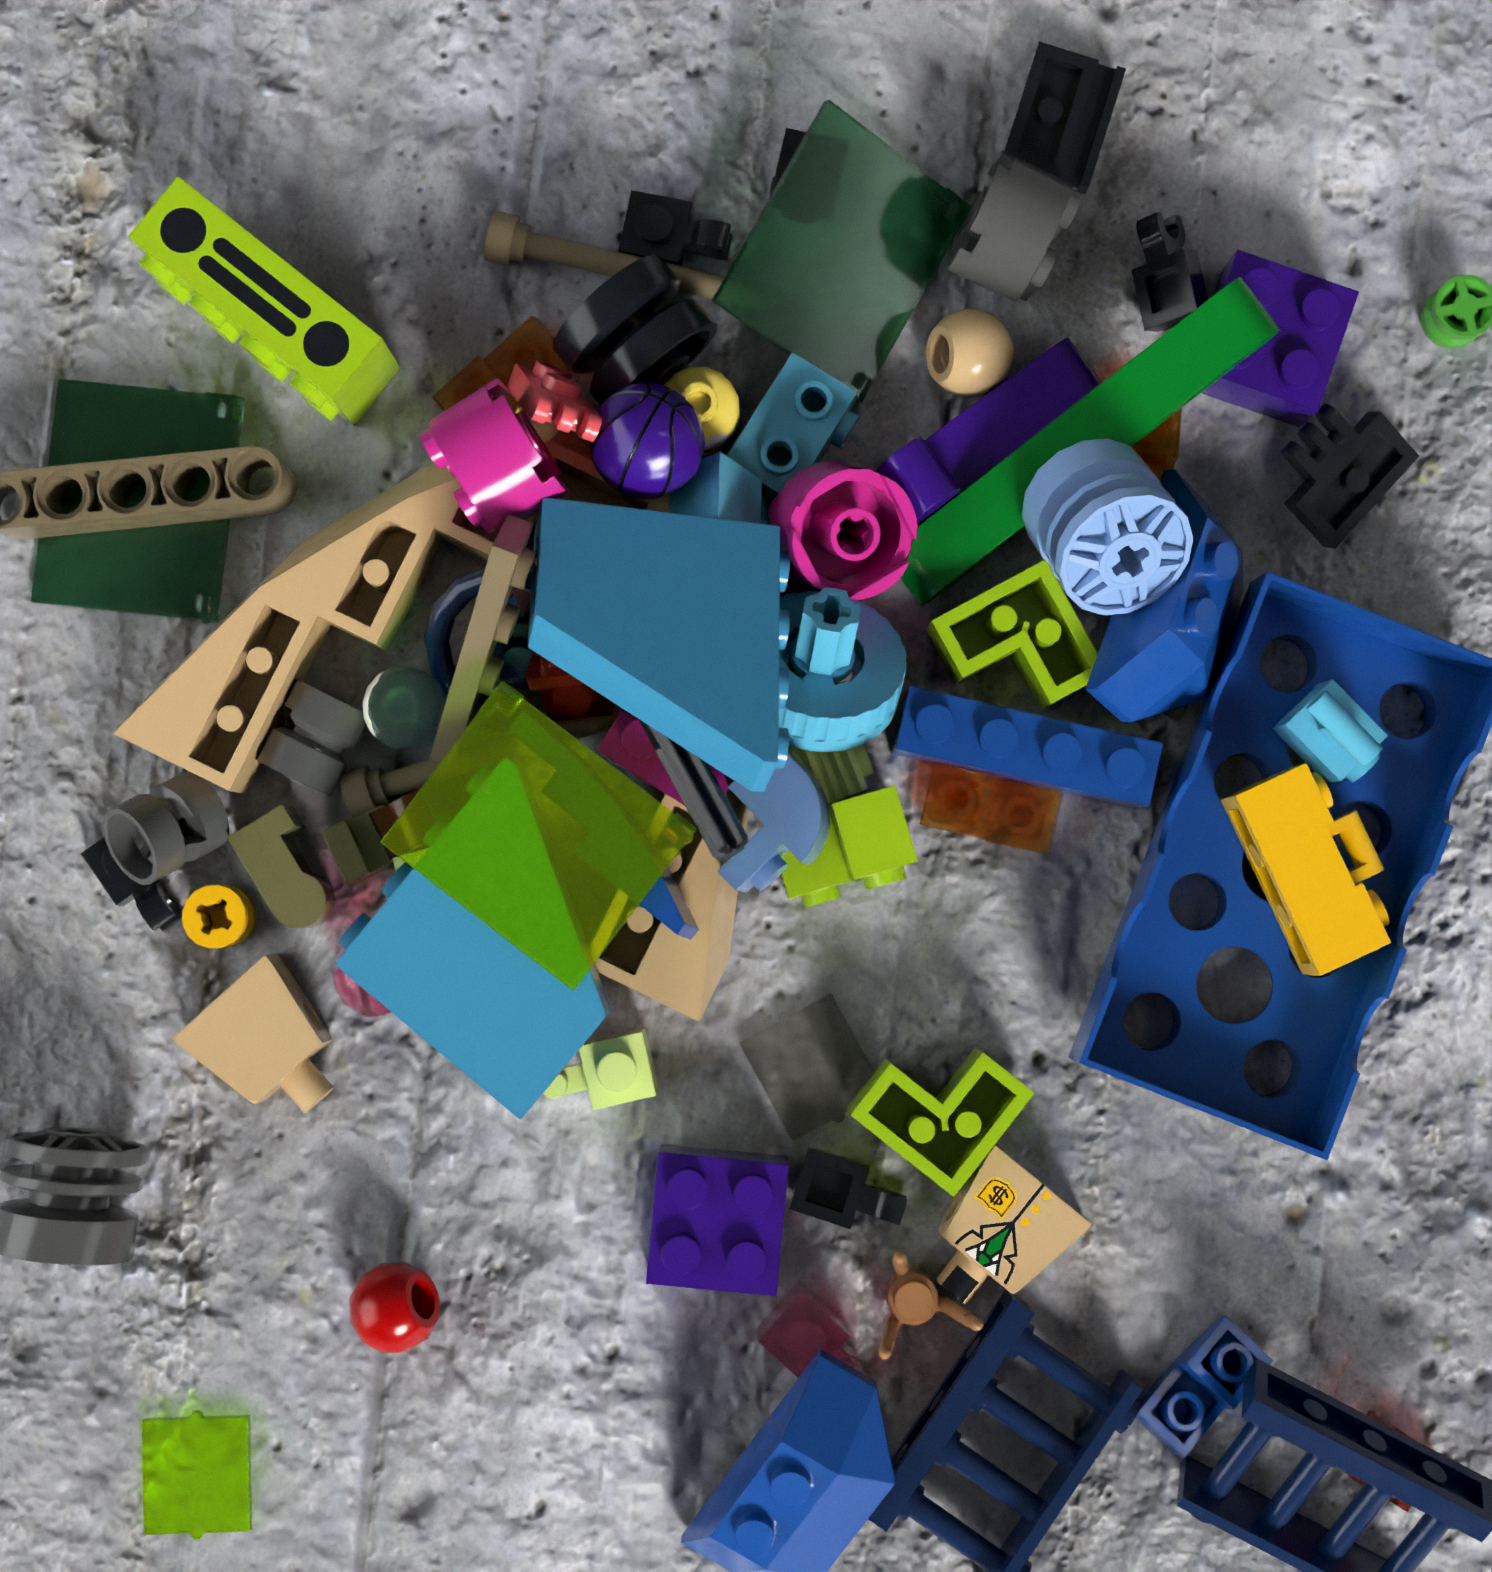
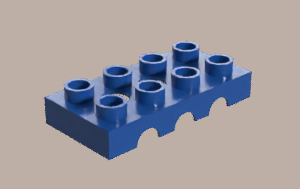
M1268 571L1251 581L1068 1058L1328 1160L1360 1076L1357 1070V1056L1365 1029L1377 1007L1384 1000L1389 999L1407 951L1403 945V935L1408 915L1423 885L1436 874L1453 826L1449 823V812L1454 793L1470 762L1476 755L1482 752L1492 725V658ZM1272 640L1291 642L1305 656L1307 662L1306 678L1303 684L1294 692H1283L1273 688L1266 682L1261 673L1260 657L1265 646ZM1333 679L1388 735L1380 743L1383 748L1379 753L1381 757L1362 777L1353 783L1345 778L1340 782L1327 784L1333 799V806L1328 808L1333 819L1337 817L1346 805L1352 802L1367 806L1378 818L1380 838L1375 850L1384 870L1358 883H1363L1367 891L1373 890L1384 904L1389 917V925L1384 928L1391 943L1322 976L1302 975L1291 961L1289 945L1268 901L1258 897L1249 888L1244 879L1242 871L1244 849L1216 793L1214 781L1218 767L1230 756H1238L1251 761L1258 768L1262 780L1292 767L1287 743L1272 728L1317 684ZM1395 685L1407 687L1415 692L1424 706L1423 725L1418 733L1410 739L1400 738L1390 733L1380 718L1379 707L1384 693ZM1332 836L1347 869L1353 868L1354 866L1348 853L1340 847L1336 837ZM1191 873L1206 878L1215 888L1218 897V907L1213 919L1204 927L1190 930L1180 925L1174 919L1169 908V895L1172 887L1180 878ZM1225 947H1243L1254 952L1264 961L1271 975L1272 990L1267 1005L1256 1017L1246 1022L1226 1023L1214 1018L1204 1009L1197 994L1196 980L1201 965L1212 953ZM1144 993H1156L1164 998L1171 1008L1173 1015L1172 1029L1168 1037L1157 1046L1139 1048L1129 1040L1124 1031L1123 1015L1126 1007L1135 997ZM1265 1040H1275L1289 1054L1291 1073L1285 1085L1278 1091L1265 1095L1257 1094L1249 1087L1243 1073L1244 1060L1249 1050L1256 1044Z

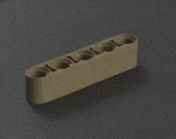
M257 446L0 471V506L4 498L9 494L17 492L19 497V506L13 516L2 520L0 515V533L11 539L25 540L272 515L282 512L291 505L296 496L297 481L293 471L286 463L271 451ZM272 467L274 479L270 488L262 494L251 495L249 481L253 473L260 468ZM208 473L210 487L206 495L199 500L188 501L186 492L190 480L196 475ZM145 480L146 494L143 500L134 507L126 508L124 496L128 486L134 481ZM81 486L83 496L79 507L71 513L64 514L62 500L66 492L73 487Z

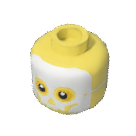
M706 366L688 367L674 373L664 385L685 396L699 414L705 439L703 456H708L722 450L734 438L740 423L739 397L733 383L721 372Z

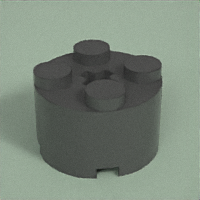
M1001 150L987 172L988 175L993 177L989 187L985 186L981 192H977L950 252V255L953 257L947 263L946 270L1011 301L1016 302L1019 298L1027 301L1035 286L1041 288L1046 281L1058 254L1057 251L1048 247L1052 245L1060 229L1066 230L1071 224L1082 201L1083 193L1072 189V183Z

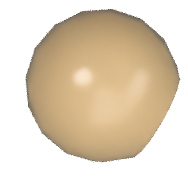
M966 308L946 315L933 328L926 345L927 367L931 377L949 394L975 398L990 393L1010 374L1015 349L1008 327L991 312Z

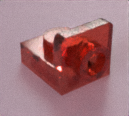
M533 651L526 673V680L530 690H541L549 722L613 714L615 703Z

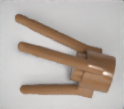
M896 1251L893 1254L892 1262L895 1273L887 1282L885 1290L886 1302L890 1311L883 1321L884 1329L878 1349V1356L881 1359L886 1360L891 1356L898 1329L903 1323L912 1326L923 1324L931 1319L936 1311L944 1312L974 1331H980L983 1328V1321L974 1313L952 1301L948 1295L938 1293L928 1274L920 1269L909 1268L907 1257L902 1251Z

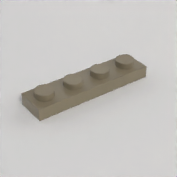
M508 514L492 544L432 747L430 760L454 768L464 744L476 748L488 715V711L478 708L481 694L489 697L492 696L504 660L493 657L497 642L508 644L520 612V607L510 604V599L514 587L525 590L537 556V552L526 548L534 524L532 522Z

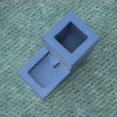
M789 750L784 769H775L764 793L749 791L736 781H733L728 786L764 824L748 840L744 849L732 856L717 871L736 891L748 892L753 886L758 891L767 888L786 869L788 864L782 857L788 851L804 864L811 865L817 859L826 843L830 828L828 801L818 780Z

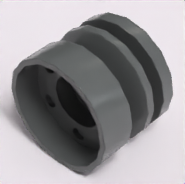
M50 1127L36 1132L11 1133L5 1136L3 1153L12 1158L33 1162V1164L10 1165L1 1169L0 1179L11 1186L29 1190V1198L14 1199L0 1203V1255L25 1261L59 1265H111L130 1261L134 1255L138 1214L130 1209L110 1204V1196L127 1195L140 1191L143 1179L134 1174L114 1170V1168H129L143 1165L145 1163L147 1147L138 1142L120 1139L108 1132L85 1128Z

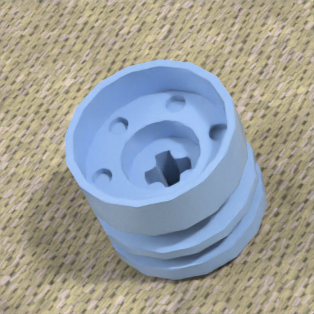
M1111 439L1083 440L1058 451L1037 470L1025 492L1022 518L1027 534L1042 558L1049 563L1053 575L1059 580L1065 593L1083 610L1105 616L1131 613L1149 605L1175 585L1189 562L1193 535L1188 517L1175 503L1173 497L1162 487L1160 480L1148 464L1130 445Z

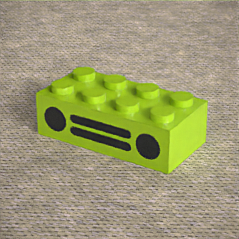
M179 176L175 178L128 236L144 254L137 263L155 278L154 281L181 304L185 305L188 302L194 310L204 317L203 320L230 343L234 344L241 336L242 339L238 344L253 356L252 359L276 380L283 383L289 375L293 378L289 384L302 395L301 398L309 406L330 422L339 414L354 426L401 369L382 337Z

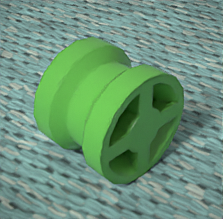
M1458 275L1447 280L1424 302L1420 313L1421 326L1426 337L1435 345L1446 349L1460 348L1471 343L1492 325V287L1484 279L1474 275ZM1454 315L1457 319L1462 320V325L1459 326L1458 322L1447 316Z

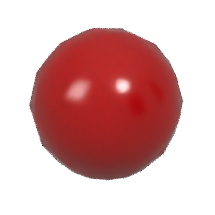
M406 1262L379 1264L360 1277L349 1297L350 1323L362 1343L382 1353H401L413 1349L428 1339L440 1315L439 1294L434 1282L427 1273Z

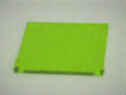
M502 681L492 690V694L480 708L476 717L380 843L574 991L683 847L693 840V834L697 828L681 815L675 814L526 701L524 696L513 687Z

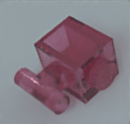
M800 1279L757 1326L758 1342L798 1378L820 1348L864 1374L861 1361L842 1348V1345L850 1338L847 1322Z

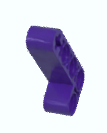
M1065 338L926 440L918 437L906 444L876 469V472L895 481L905 491L914 507L917 524L920 526L1102 382L1071 340Z

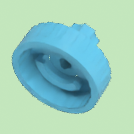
M823 587L820 592H793L780 597L779 609L789 611L790 625L786 647L784 650L779 649V668H787L789 670L788 661L790 659L796 673L803 677L801 679L789 670L787 702L783 709L779 708V727L788 729L789 746L808 751L835 752L855 748L874 739L892 721L898 706L907 667L906 651L902 645L900 635L894 630L891 623L884 616H881L877 610L859 602L857 599H850L845 590ZM852 671V677L850 681L840 683L837 685L834 684L845 679L848 675H850Z

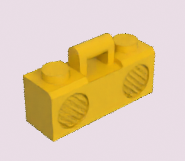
M1307 763L1292 766L1220 799L1302 975L1322 976L1391 943L1384 928L1389 925V917L1384 904L1373 890L1367 891L1363 883H1358L1384 870V867L1357 810L1335 819L1332 818L1328 809L1333 806L1332 795L1325 780L1318 772L1311 773ZM1339 834L1354 866L1353 868L1347 869L1332 836Z

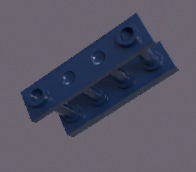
M1005 1289L983 1321V1328L980 1331H976L891 1456L895 1473V1485L868 1520L887 1532L897 1517L902 1521L910 1517L985 1570L984 1572H1030L1032 1563L1028 1560L1104 1446L1115 1431L1120 1434L1125 1432L1136 1418L1141 1407V1400L1138 1399V1396L1143 1389L1123 1369L1120 1370L1109 1387L1033 1334L1035 1327L1029 1322L1035 1313L1027 1302ZM1007 1355L1012 1359H1015L1018 1355L1095 1408L1074 1440L997 1388L998 1380L993 1375ZM970 1409L976 1413L983 1409L1058 1462L1037 1494L960 1441L961 1433L956 1429ZM933 1463L939 1467L947 1463L1022 1516L1001 1548L923 1495L925 1488L920 1485V1482Z
M1256 1358L1246 1372L1243 1380L1242 1418L1248 1422L1214 1468L1188 1455L1180 1463L1177 1507L1189 1512L1197 1520L1212 1524L1302 1572H1414L1449 1529H1457L1480 1542H1483L1492 1531L1491 1479ZM1271 1436H1278L1307 1452L1270 1499L1238 1481ZM1330 1467H1338L1366 1483L1330 1529L1296 1511ZM1389 1498H1397L1425 1514L1391 1556L1386 1559L1355 1543V1541Z

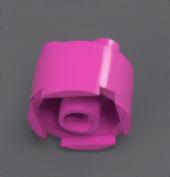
M499 378L494 379L429 420L430 428L419 435L425 450L439 469L447 467L449 472L461 484L462 487L454 491L453 494L468 520L475 527L481 524L487 533H491L494 530L499 533L508 514L526 520L540 511L543 497L560 499L569 493L568 486L557 479L562 474L525 412L517 413L516 415L507 402L513 395Z
M826 461L804 468L784 485L779 494L772 500L768 509L770 525L780 526V552L788 553L790 556L789 574L799 582L818 591H821L823 587L845 590L850 599H867L886 591L894 585L904 574L910 562L907 561L911 550L912 541L916 540L917 517L905 491L895 481L879 472L847 462ZM844 519H848L849 523L840 528V523ZM842 529L844 539L838 541L837 534Z

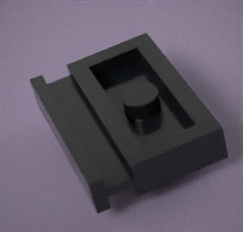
M1039 41L1004 151L1072 183V187L1077 188L1078 192L1086 194L1126 68L1117 66L1116 69L1098 64L1099 60Z

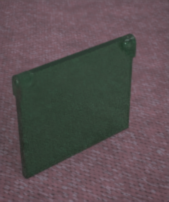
M826 100L807 130L714 295L712 302L788 355L792 352L857 391L855 402L862 403L971 207L949 188L941 186L831 100Z
M58 379L48 466L239 447L245 398L235 394L197 393ZM208 473L196 475L190 480L186 492L188 501H196L206 495L210 487ZM145 480L134 481L128 486L124 496L126 508L134 507L143 500L146 494ZM81 486L73 487L66 492L62 500L64 514L71 513L79 507L83 496ZM230 519L38 538L30 602L200 621L203 624L218 623Z

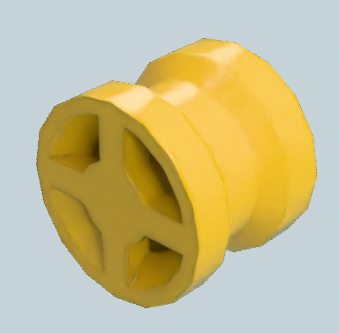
M206 885L195 890L186 900L182 911V923L188 937L197 945L209 949L234 947L244 942L253 932L257 921L256 907L251 897L242 889L231 885ZM205 912H207V913H209V914L211 915V921H212V923H213L211 929H209V927H210V925H211V923H210V921H209V915L206 914Z

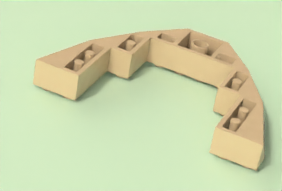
M590 402V404L597 411L599 406ZM531 420L562 474L557 479L568 486L569 493L560 499L670 513V495L653 500L634 499L622 495V492L618 493L609 486L593 464L588 440L580 438L572 430L569 433L557 430L547 421L541 424ZM434 462L303 540L149 694L113 734L228 791L246 795L262 764L256 760V757L271 727L281 726L284 716L280 709L295 679L303 682L331 625L388 653L443 541L449 542L488 561L492 544L498 533L495 530L487 533L481 524L475 527L468 520L454 497L453 492L462 487L458 479L449 472L447 467L439 469ZM539 512L526 519V521L534 523L526 547L533 551ZM728 789L725 796L746 832L749 809ZM665 794L646 835L670 869L699 930L692 940L677 935L621 889H618L589 949L598 973L700 1022L729 962L738 891L717 872L731 857L724 860L714 858L687 808Z

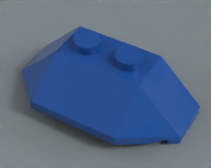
M1175 469L1164 470L1160 482L1162 487L1173 497L1175 503L1188 517L1193 535L1189 562L1175 585L1155 602L1131 613L1111 616L1085 689L1121 722H1134L1208 697L1244 591L1242 551L1208 503Z
M820 1348L684 1531L681 1543L730 1572H827L895 1485V1473L876 1381Z

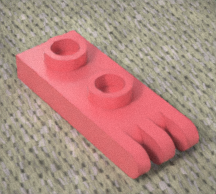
M539 360L536 361L534 369L516 363L507 388L530 420L541 424L547 421L555 429L566 433L572 430L580 438L591 442L596 439L601 427L602 417L581 393L583 386L571 380L572 374Z

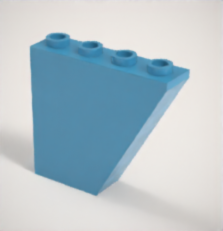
M543 497L534 535V551L537 552L532 571L528 648L749 791L764 793L775 769H784L789 749V731L787 728L779 727V708L783 709L785 707L789 691V670L787 668H779V649L784 650L786 647L790 625L789 611L779 609L780 592L784 593L786 590L790 571L789 554L780 552V526Z
M506 756L499 765L490 759L476 773L466 787V790L473 797L457 816L448 810L433 825L423 840L431 848L416 866L413 867L408 862H405L389 878L381 890V893L388 899L371 919L366 913H363L346 930L338 942L346 950L334 965L521 1120L612 1010L526 770L516 759Z

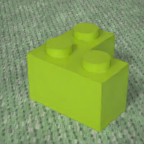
M1045 560L931 620L926 628L928 636L955 685L1011 655L1041 710L1086 687L1098 655L1058 580L1053 575L1048 562Z
M896 785L832 803L829 806L830 828L828 837L817 859L811 865L804 864L788 851L782 857L788 865L780 874L787 898L792 899L801 896L804 908L840 898L838 885L860 878L863 879L866 890L907 879L903 866L918 862Z
M974 1048L937 1097L933 1096L885 1058L849 1104L847 1110L854 1119L955 1197L1035 1093L985 1053Z

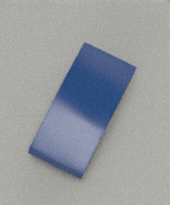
M1221 1316L1165 1370L1141 1397V1407L1136 1419L1176 1457L1185 1458L1224 1409L1234 1410L1243 1399L1244 1375L1256 1358L1269 1365L1273 1360L1228 1316Z

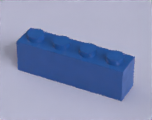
M909 686L904 693L891 754L1137 810L1150 806L1163 743Z

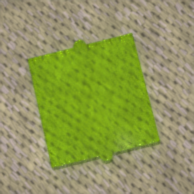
M195 1410L189 1417L144 1418L142 1420L144 1535L190 1533L193 1539L198 1540L205 1533L250 1532L253 1528L250 1415L204 1416L202 1411Z

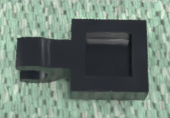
M631 190L618 252L640 257L654 254L660 256L666 263L679 266L683 264L685 252L718 260H728L733 234H730L731 224L710 219L692 221L694 213L693 202Z
M1157 212L1138 220L1136 223L1138 238L1143 247L1147 264L1131 270L1144 331L1154 332L1175 326L1208 300L1197 250L1182 249L1185 243V230L1180 216L1174 215L1164 220L1162 213Z
M105 837L81 853L115 905L125 906L135 899L140 914L152 930L160 928L161 931H165L182 919L181 909L160 882L163 878L148 885H141L131 880L119 868L111 856Z
M809 1145L789 1209L851 1229L856 1211L900 1225L907 1204V1196L892 1190L865 1184L870 1169L869 1164Z

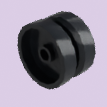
M652 254L640 258L613 275L573 311L553 339V350L573 373L587 374L595 372L590 384V394L600 405L619 389L640 382L664 385L674 373L688 368L716 334L718 324L697 300L690 298L676 301L681 281L660 256Z

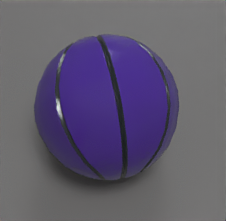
M640 382L619 389L598 408L597 412L602 417L601 427L596 439L593 442L589 441L593 464L605 482L618 493L622 492V495L634 499L653 500L675 493L694 477L700 467L705 439L699 414L685 396L659 383Z

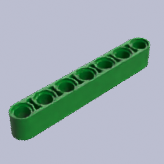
M1243 278L1235 279L918 526L916 540L912 541L911 550L907 561L910 562L900 579L922 607L928 604L1026 529L1022 518L1025 492L1037 470L1058 451L1083 440L1111 439L1132 447L1268 342L1281 330L1280 326Z

